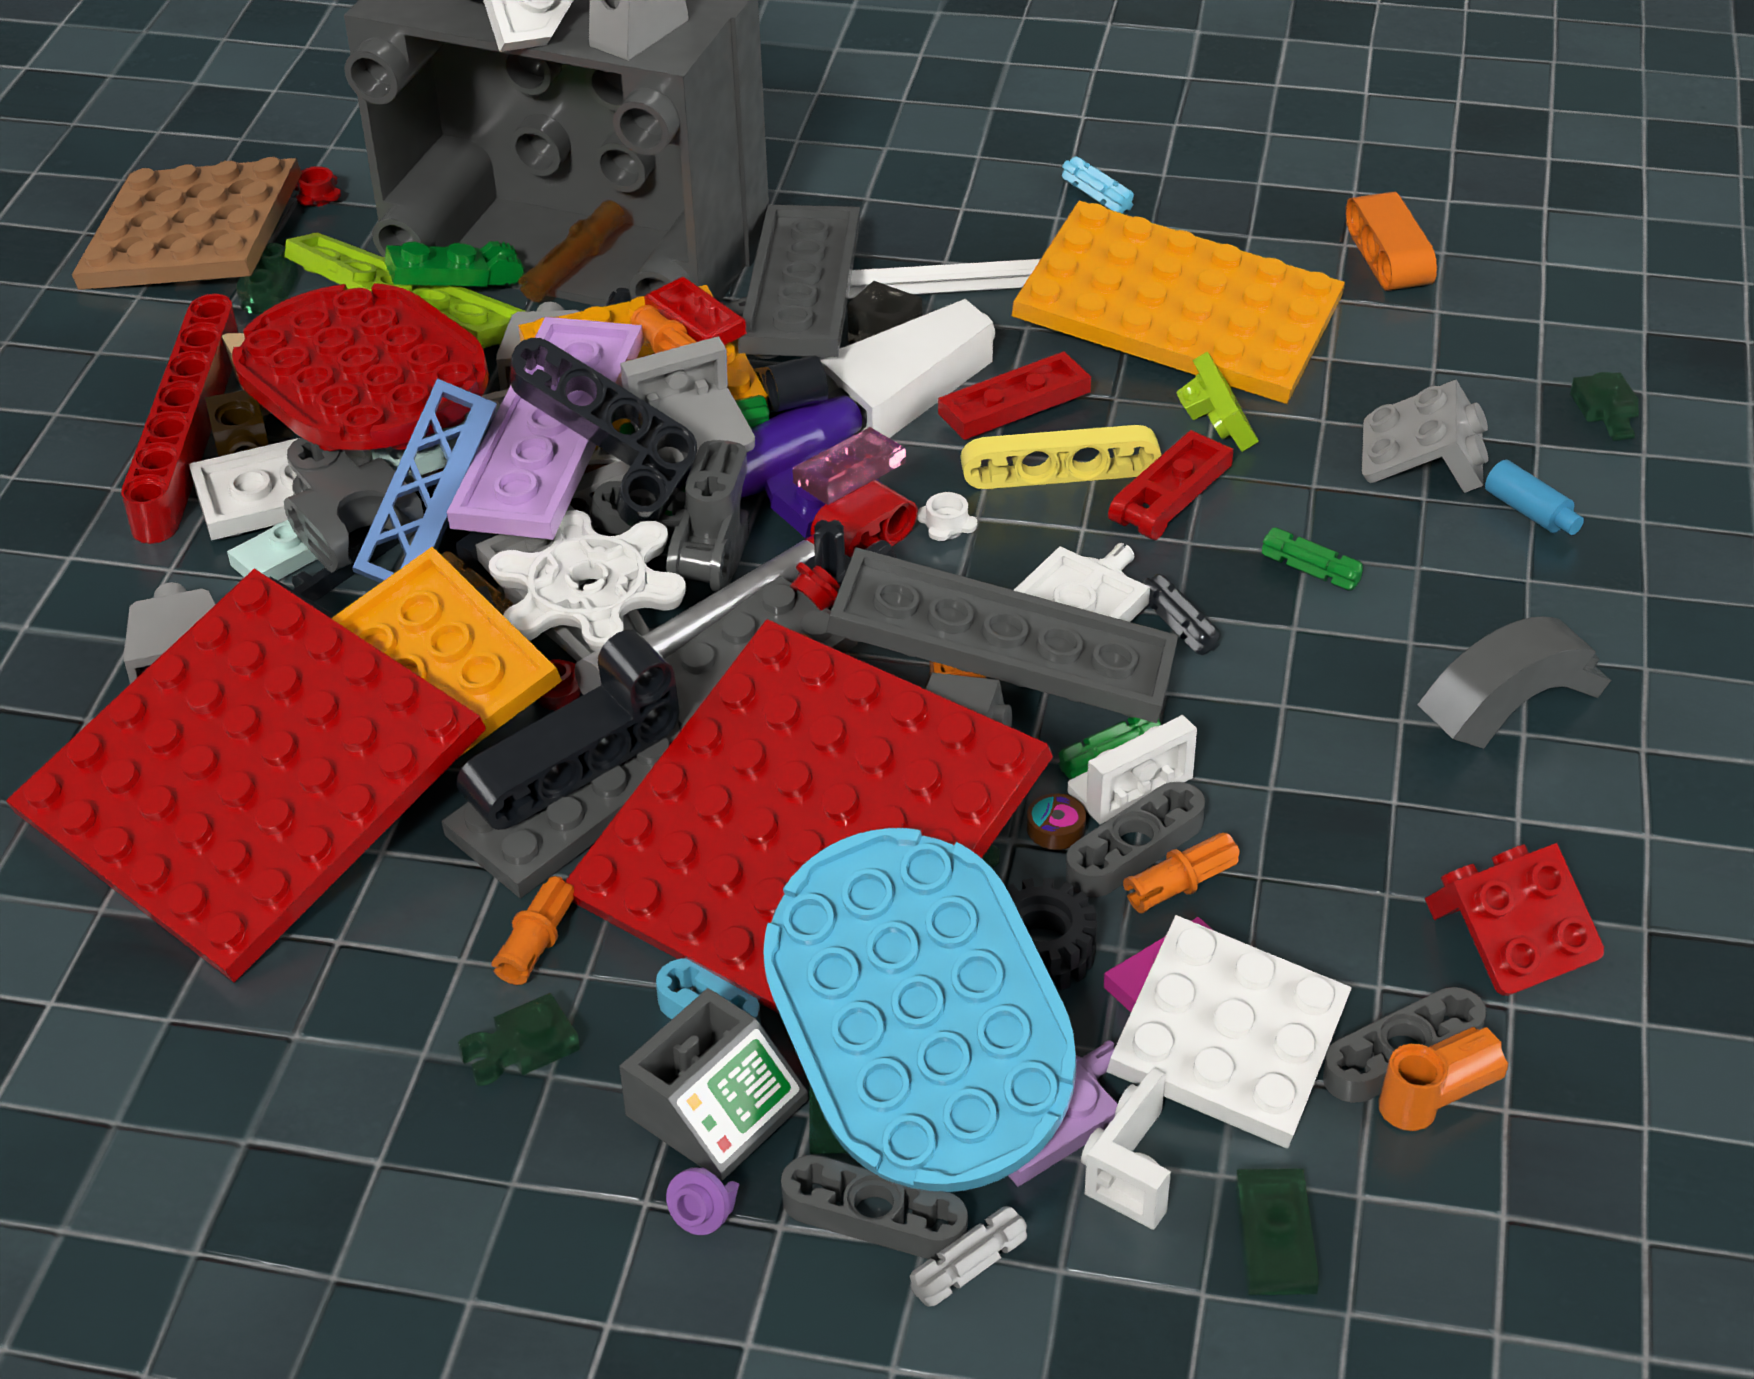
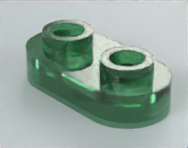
M268 243L252 276L240 277L236 290L242 310L251 314H262L271 307L287 300L299 270L297 263L285 258V246L278 243Z

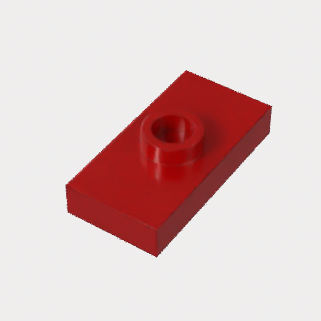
M684 276L644 296L645 305L655 307L668 320H676L682 323L687 330V335L696 342L719 336L723 344L726 345L746 335V320Z

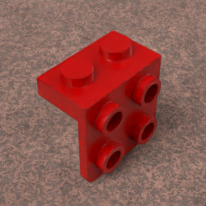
M1557 843L1529 853L1525 844L1514 847L1492 857L1494 867L1481 872L1477 871L1474 863L1456 869L1440 877L1444 885L1442 889L1424 898L1434 921L1458 911L1461 912L1495 990L1503 996L1512 995L1593 963L1604 955L1603 943Z

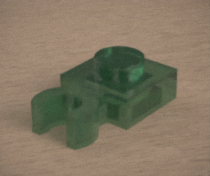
M551 993L493 1017L496 1032L492 1034L487 1032L472 1033L458 1042L460 1057L464 1064L476 1058L485 1057V1059L471 1065L474 1081L477 1086L487 1085L496 1081L503 1074L505 1067L514 1063L521 1074L525 1075L580 1050L577 1032Z

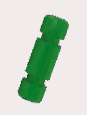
M1278 527L1272 528L1268 535L1264 537L1262 553L1265 557L1282 563L1283 559H1286L1287 566L1323 581H1327L1328 577L1332 578V585L1347 591L1353 590L1362 578L1364 566L1359 560L1343 555L1341 559L1337 558L1339 554L1337 551L1302 537L1293 540V533Z
M1130 717L1127 719L1128 725L1125 721L1112 725L1083 740L1085 745L1083 746L1081 742H1076L1063 748L1059 752L1060 762L1058 763L1061 771L1065 772L1069 780L1087 772L1089 760L1096 758L1106 750L1114 749L1144 734L1152 727L1161 726L1159 719L1157 723Z

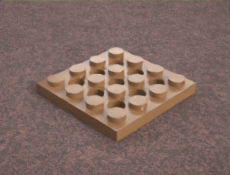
M267 157L257 162L246 163L224 161L217 165L201 167L187 164L168 170L153 171L150 168H143L130 173L72 273L78 290L252 276L302 174L297 158L278 159L276 157Z

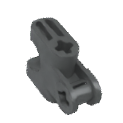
M301 437L292 442L287 450L288 464L297 476L293 480V495L284 500V509L288 521L298 538L328 571L334 572L353 563L348 554L349 533L355 529L372 525L395 471L382 458H376L357 466L343 450L325 451L320 449L319 445ZM415 492L397 498L393 508L401 526L423 518L422 503ZM388 518L384 528L392 530L394 528ZM417 531L406 534V539L414 536Z
M711 440L704 442L699 447L686 481V508L679 526L675 527L669 545L666 572L679 574L683 579L710 583L712 591H719L726 587L728 579L733 577L737 571L749 536V514L747 510L740 509L741 493L747 474V452L742 444L728 440Z

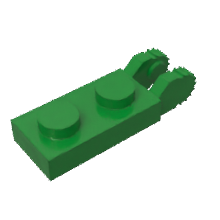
M490 241L481 249L464 243H453L448 247L426 246L419 242H406L401 246L386 245L385 265L394 285L486 287L487 285H505L506 283L515 285L516 282H520L519 280L523 278L522 275L525 274L524 266L520 259L517 258L518 254L513 245L510 246L509 243L506 244L505 242L500 244L499 241Z

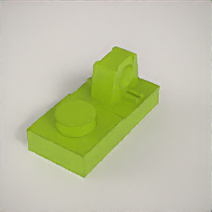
M1208 351L1192 360L1199 373L1193 380L1177 391L1179 400L1191 419L1195 420L1207 414L1221 439L1223 440L1231 435L1241 452L1258 443L1259 440L1233 391Z

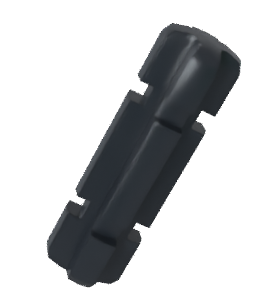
M1156 574L1151 579L1146 578L1142 582L1150 587L1148 605L1153 610H1156L1155 612L1181 639H1184L1185 643L1196 654L1204 655L1209 650L1214 651L1219 646L1218 639L1221 635L1219 629L1209 619L1205 618L1178 589H1175L1176 587L1164 575Z

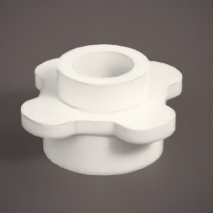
M942 492L935 494L928 499L926 506L918 510L917 519L919 522L927 525L929 537L933 540L944 541L954 539L960 536L962 532L972 533L977 529V519L968 515L967 500L957 493Z

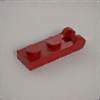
M1190 430L1114 497L1109 507L1108 518L1122 526L1132 524L1138 527V532L1149 539H1159L1164 533L1168 522L1232 465L1233 448ZM1146 503L1150 506L1148 508H1145L1141 505Z

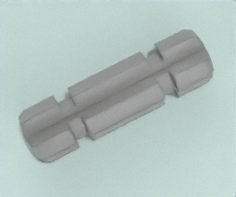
M1010 1206L998 1209L985 1219L988 1226L976 1225L938 1252L939 1261L936 1262L934 1259H929L911 1272L910 1287L914 1295L919 1297L925 1306L932 1307L939 1304L952 1294L950 1286L953 1285L955 1288H961L1001 1258L998 1253L1000 1250L1008 1253L1026 1240L1027 1224L1023 1217L1018 1215Z

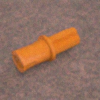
M651 305L639 307L631 317L630 324L642 325L643 337L651 344V349L654 353L696 342L687 335V330L682 323L676 320H668Z
M1223 832L1182 852L1178 849L1170 850L1166 855V860L1124 879V890L1135 889V892L1126 896L1137 912L1145 913L1149 908L1181 892L1187 895L1193 894L1198 889L1199 883L1236 865L1239 861L1240 850L1230 834Z
M549 877L548 881L538 891L528 909L520 911L515 915L512 921V933L491 963L492 967H496L494 973L503 981L513 985L526 983L540 955L543 954L546 948L554 946L557 941L558 931L556 928L574 900L573 885L565 883L562 877Z

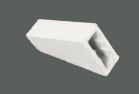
M963 299L843 347L839 350L838 357H827L820 360L827 378V399L842 395L851 398L857 404L862 415V427L857 433L873 448L881 445L938 403L939 397L950 394L993 362V340L995 338L993 322L986 314L980 312L966 299Z

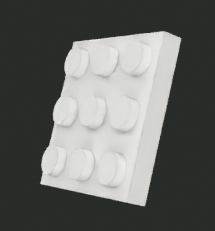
M1175 915L1113 1051L1106 1072L1139 1086L1149 1071L1155 1068L1165 1073L1164 1097L1288 1149L1352 987Z

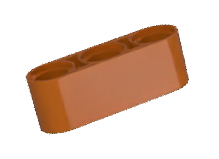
M1397 192L1348 199L1346 204L1348 231L1384 290L1430 285L1435 282L1437 262L1433 247Z

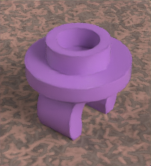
M705 1168L686 1169L676 1175L669 1183L666 1194L669 1212L674 1221L685 1231L695 1235L710 1234L720 1228L727 1220L728 1215L732 1213L739 1183L731 1181L724 1186L718 1177L709 1172L710 1170Z

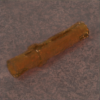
M605 200L588 218L576 221L570 227L567 237L547 253L532 269L520 277L518 283L522 285L520 287L521 292L534 302L543 300L586 257L594 256L602 250L606 238L625 223L626 218L621 217L625 214L623 209L616 202Z

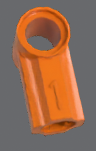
M1471 1027L1430 1047L1422 1044H1407L1398 1047L1393 1051L1389 1059L1378 1101L1379 1111L1383 1118L1391 1125L1402 1130L1417 1131L1425 1129L1433 1123L1439 1108L1503 1079L1507 1072L1508 1062L1503 1055L1501 1041L1487 1027L1481 1030Z

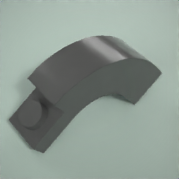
M1544 616L1531 617L1503 626L1473 644L1445 669L1417 705L1452 739L1484 749L1507 718L1532 696L1549 688L1568 687L1598 698L1611 680L1595 666L1600 660L1595 654L1596 651L1560 619Z

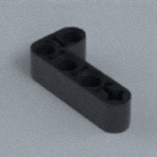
M528 338L521 341L515 347L511 358L510 384L513 391L528 403L630 466L623 477L617 498L618 514L627 525L633 527L635 524L643 521L658 522L687 480L697 453V441L693 433L682 424L553 343L542 338ZM537 365L544 368V371L537 369L533 374L526 372V369L533 370ZM551 385H554L555 387L557 385V389L555 391L552 390ZM573 391H584L594 401L586 406H578L568 400L567 395ZM619 419H628L633 421L639 430L631 435L622 434L613 427L612 423ZM664 447H673L682 453L684 460L678 463H668L659 456L657 451ZM636 489H645L654 495L656 502L649 506H640L631 500L629 493Z
M623 630L609 638L602 646L598 655L601 686L481 752L462 767L457 777L456 786L490 827L502 830L520 823L660 742L675 728L679 720L680 711L674 670L638 632Z

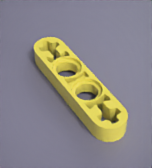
M1142 425L981 437L965 445L960 459L964 478L969 485L977 489H995L1137 477L1161 456L1156 434L1152 429ZM1141 447L1139 449V454L1132 455L1134 453V448ZM1084 448H1094L1099 451L1096 458L1088 462H1078L1073 459L1076 452ZM1115 448L1113 449V458H1110V454L1108 451V449ZM1043 452L1049 456L1044 463L1038 466H1027L1022 463V460L1030 453ZM1012 456L1013 466H1007V457ZM990 459L988 466L980 467L981 460Z

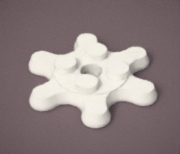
M578 510L566 511L556 532L555 540L547 549L535 553H526L518 550L502 551L494 555L488 565L491 576L500 586L528 592L523 600L509 607L503 615L526 639L532 640L549 628L559 625L573 626L582 630L584 640L594 651L601 649L609 638L624 630V615L629 611L639 608L675 609L681 604L686 591V583L679 574L654 571L646 565L650 560L659 556L666 546L668 531L662 523L643 521L635 524L623 534L605 536L596 533L591 527V519L588 514ZM588 579L598 580L591 584H585L583 590H579V586Z

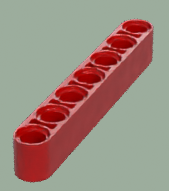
M221 294L200 296L189 305L122 486L121 495L132 535L142 543H160L175 535L178 530L194 484L189 464L202 460L212 430L205 398L224 394L233 368L222 335L238 333L232 301L229 297Z

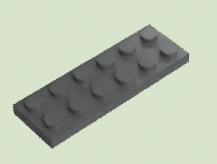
M767 206L742 317L746 320V335L738 338L739 353L753 355L760 359H771L779 355L802 357L816 355L822 360L827 357L839 356L860 227V207Z
M857 547L829 615L826 631L827 633L842 636L856 642H864L900 652L907 656L922 658L965 672L980 674L1009 682L1019 687L1031 688L1067 698L1074 702L1089 704L1118 712L1128 717H1136L1157 723L1161 712L1179 636Z

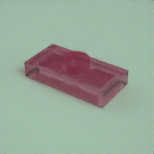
M869 427L793 467V483L829 505L905 464V447Z

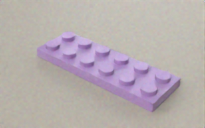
M545 317L535 338H542L553 343L621 387L620 363L636 359L644 343L642 325ZM537 365L533 370L526 369V372L533 374L537 369L544 371V368ZM551 385V389L555 391L557 389V385L556 387L554 385ZM510 386L447 510L450 529L553 540L596 445L519 397L513 391L512 386ZM573 391L567 395L568 400L578 406H586L594 401L584 391Z

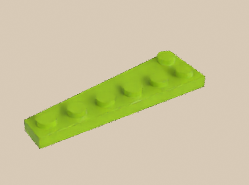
M318 232L286 239L285 258L303 266L304 270L318 273L340 285L346 284L348 289L365 288L372 292L373 284L377 283L411 291L469 331L481 343L483 350L486 347L501 344L513 314L527 312L461 286L394 285L385 265L384 257Z

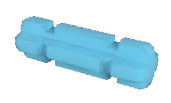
M1075 156L1070 161L1066 160L1063 163V179L1100 204L1105 205L1106 208L1123 213L1125 210L1130 211L1133 207L1132 199L1134 194L1130 189L1119 184L1094 166H1091L1085 160Z

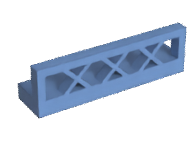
M437 378L353 565V572L380 583L393 575L394 572L369 563L377 545L398 538L405 554L401 568L431 547L437 551L449 524L447 510L495 417L497 403ZM442 397L471 409L464 424L446 431L442 430L435 414ZM431 424L435 435L425 438ZM458 437L451 451L447 441ZM440 444L447 460L444 471L422 478L414 461L418 451ZM411 471L414 482L404 485L408 473ZM437 484L432 498H430L426 487ZM419 490L426 506L423 518L401 526L393 508L397 498ZM389 518L394 529L382 533ZM417 531L409 546L405 535Z

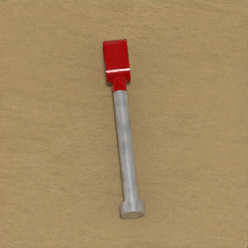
M875 479L865 480L826 503L817 512L811 525L810 537L642 637L665 659L779 575L792 583L799 573L796 569L799 562L805 563L815 556L814 526L817 522L821 520L828 522L833 520L840 521L844 526L845 555L852 557L856 547L865 549L880 540L887 541L892 547L906 538L915 525L918 515L917 506L914 502ZM601 649L581 659L575 665V678L583 695L601 686L598 668V655Z

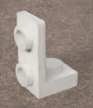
M1155 1068L1149 1071L1139 1086L1131 1084L1127 1087L1118 1102L1114 1119L1105 1130L1097 1128L1091 1134L1081 1156L1082 1164L1086 1165L1085 1195L1152 1230L1156 1228L1167 1213L1171 1171L1161 1167L1148 1155L1132 1151L1162 1111L1165 1073Z

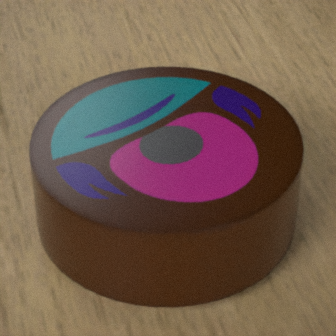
M1052 793L1040 796L1030 804L1027 811V833L1037 845L1053 850L1067 849L1084 837L1086 811L1077 799L1065 794Z

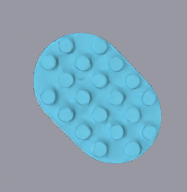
M886 828L858 833L844 838L814 855L799 868L783 888L784 896L774 913L771 923H768L766 928L764 967L767 982L778 1012L832 1133L841 1146L866 1169L885 1180L910 1188L944 1192L965 1191L988 1185L1014 1173L1033 1159L1046 1146L1061 1125L1074 1091L1076 1052L1074 1034L1065 1006L1002 880L981 857L958 842L952 845L939 839L923 836L921 830Z

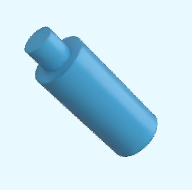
M1507 459L1497 463L1490 471L1485 483L1486 491L1551 533L1562 529L1570 535L1576 534L1581 529L1584 518L1574 512L1573 500Z

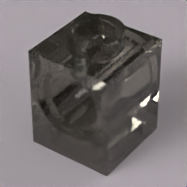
M873 280L847 304L848 344L856 343L921 317L922 298Z

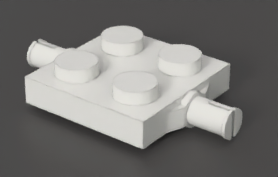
M1118 543L1105 558L1099 560L1083 557L1059 547L1014 589V591L1131 622L1149 604L1150 597L1149 586L1127 577L1122 572L1134 560L1133 550L1128 545L1124 548V543Z

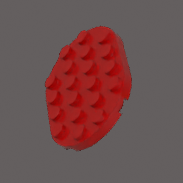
M374 283L371 292L365 288L347 289L346 284L294 296L260 314L244 328L245 340L240 347H233L232 359L242 388L303 439L319 445L320 449L325 451L338 449L372 450L392 447L397 450H404L409 443L437 378L478 396H483L488 384L489 372L481 343L469 331L411 291L392 285ZM442 397L435 414L441 428L444 429L461 424L465 420V414L471 409ZM431 424L425 437L435 433Z

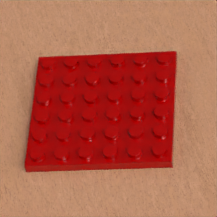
M254 568L16 790L6 802L23 820L234 983L486 730V727L478 714Z
M766 619L566 879L565 883L571 884L574 887V900L572 903L676 959L685 958L757 998L760 1004L779 1014L767 982L764 967L765 933L767 924L771 923L774 913L784 896L783 888L802 865L826 847L858 833L886 828L921 830L923 836L939 839L952 845L958 842L982 858L1051 761L1053 755L1049 745L1041 740Z

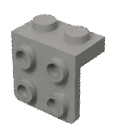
M719 336L620 363L622 387L690 430L697 441V452L704 442L711 440H728L740 443L745 446L746 452L754 449L755 436L728 389L727 351ZM631 421L635 431L637 432L639 430L637 425L633 421ZM664 447L657 451L659 456L668 463H678L684 460L682 453L673 447Z
M1453 380L1441 386L1428 387L1418 395L1398 403L1378 407L1367 415L1363 422V476L1367 482L1373 483L1443 457L1464 493L1482 487L1483 464L1488 462V453L1483 442V432L1488 430V425L1481 406L1477 402L1471 404L1458 381Z

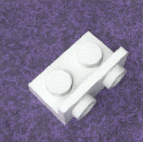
M1181 715L1161 726L1150 728L1144 734L1114 749L1102 752L1096 758L1088 761L1087 772L1068 781V794L1077 799L1084 806L1085 810L1101 825L1161 785L1169 782H1186L1192 779L1197 728L1186 717Z

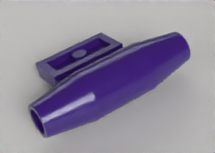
M842 395L826 399L825 401L791 408L751 428L755 436V447L747 452V474L743 483L741 499L766 490L771 502L770 508L806 538L811 535V525L815 515L826 503L865 480L875 479L879 481L849 454L841 456L833 453L859 432L862 427V415L857 404L848 396Z

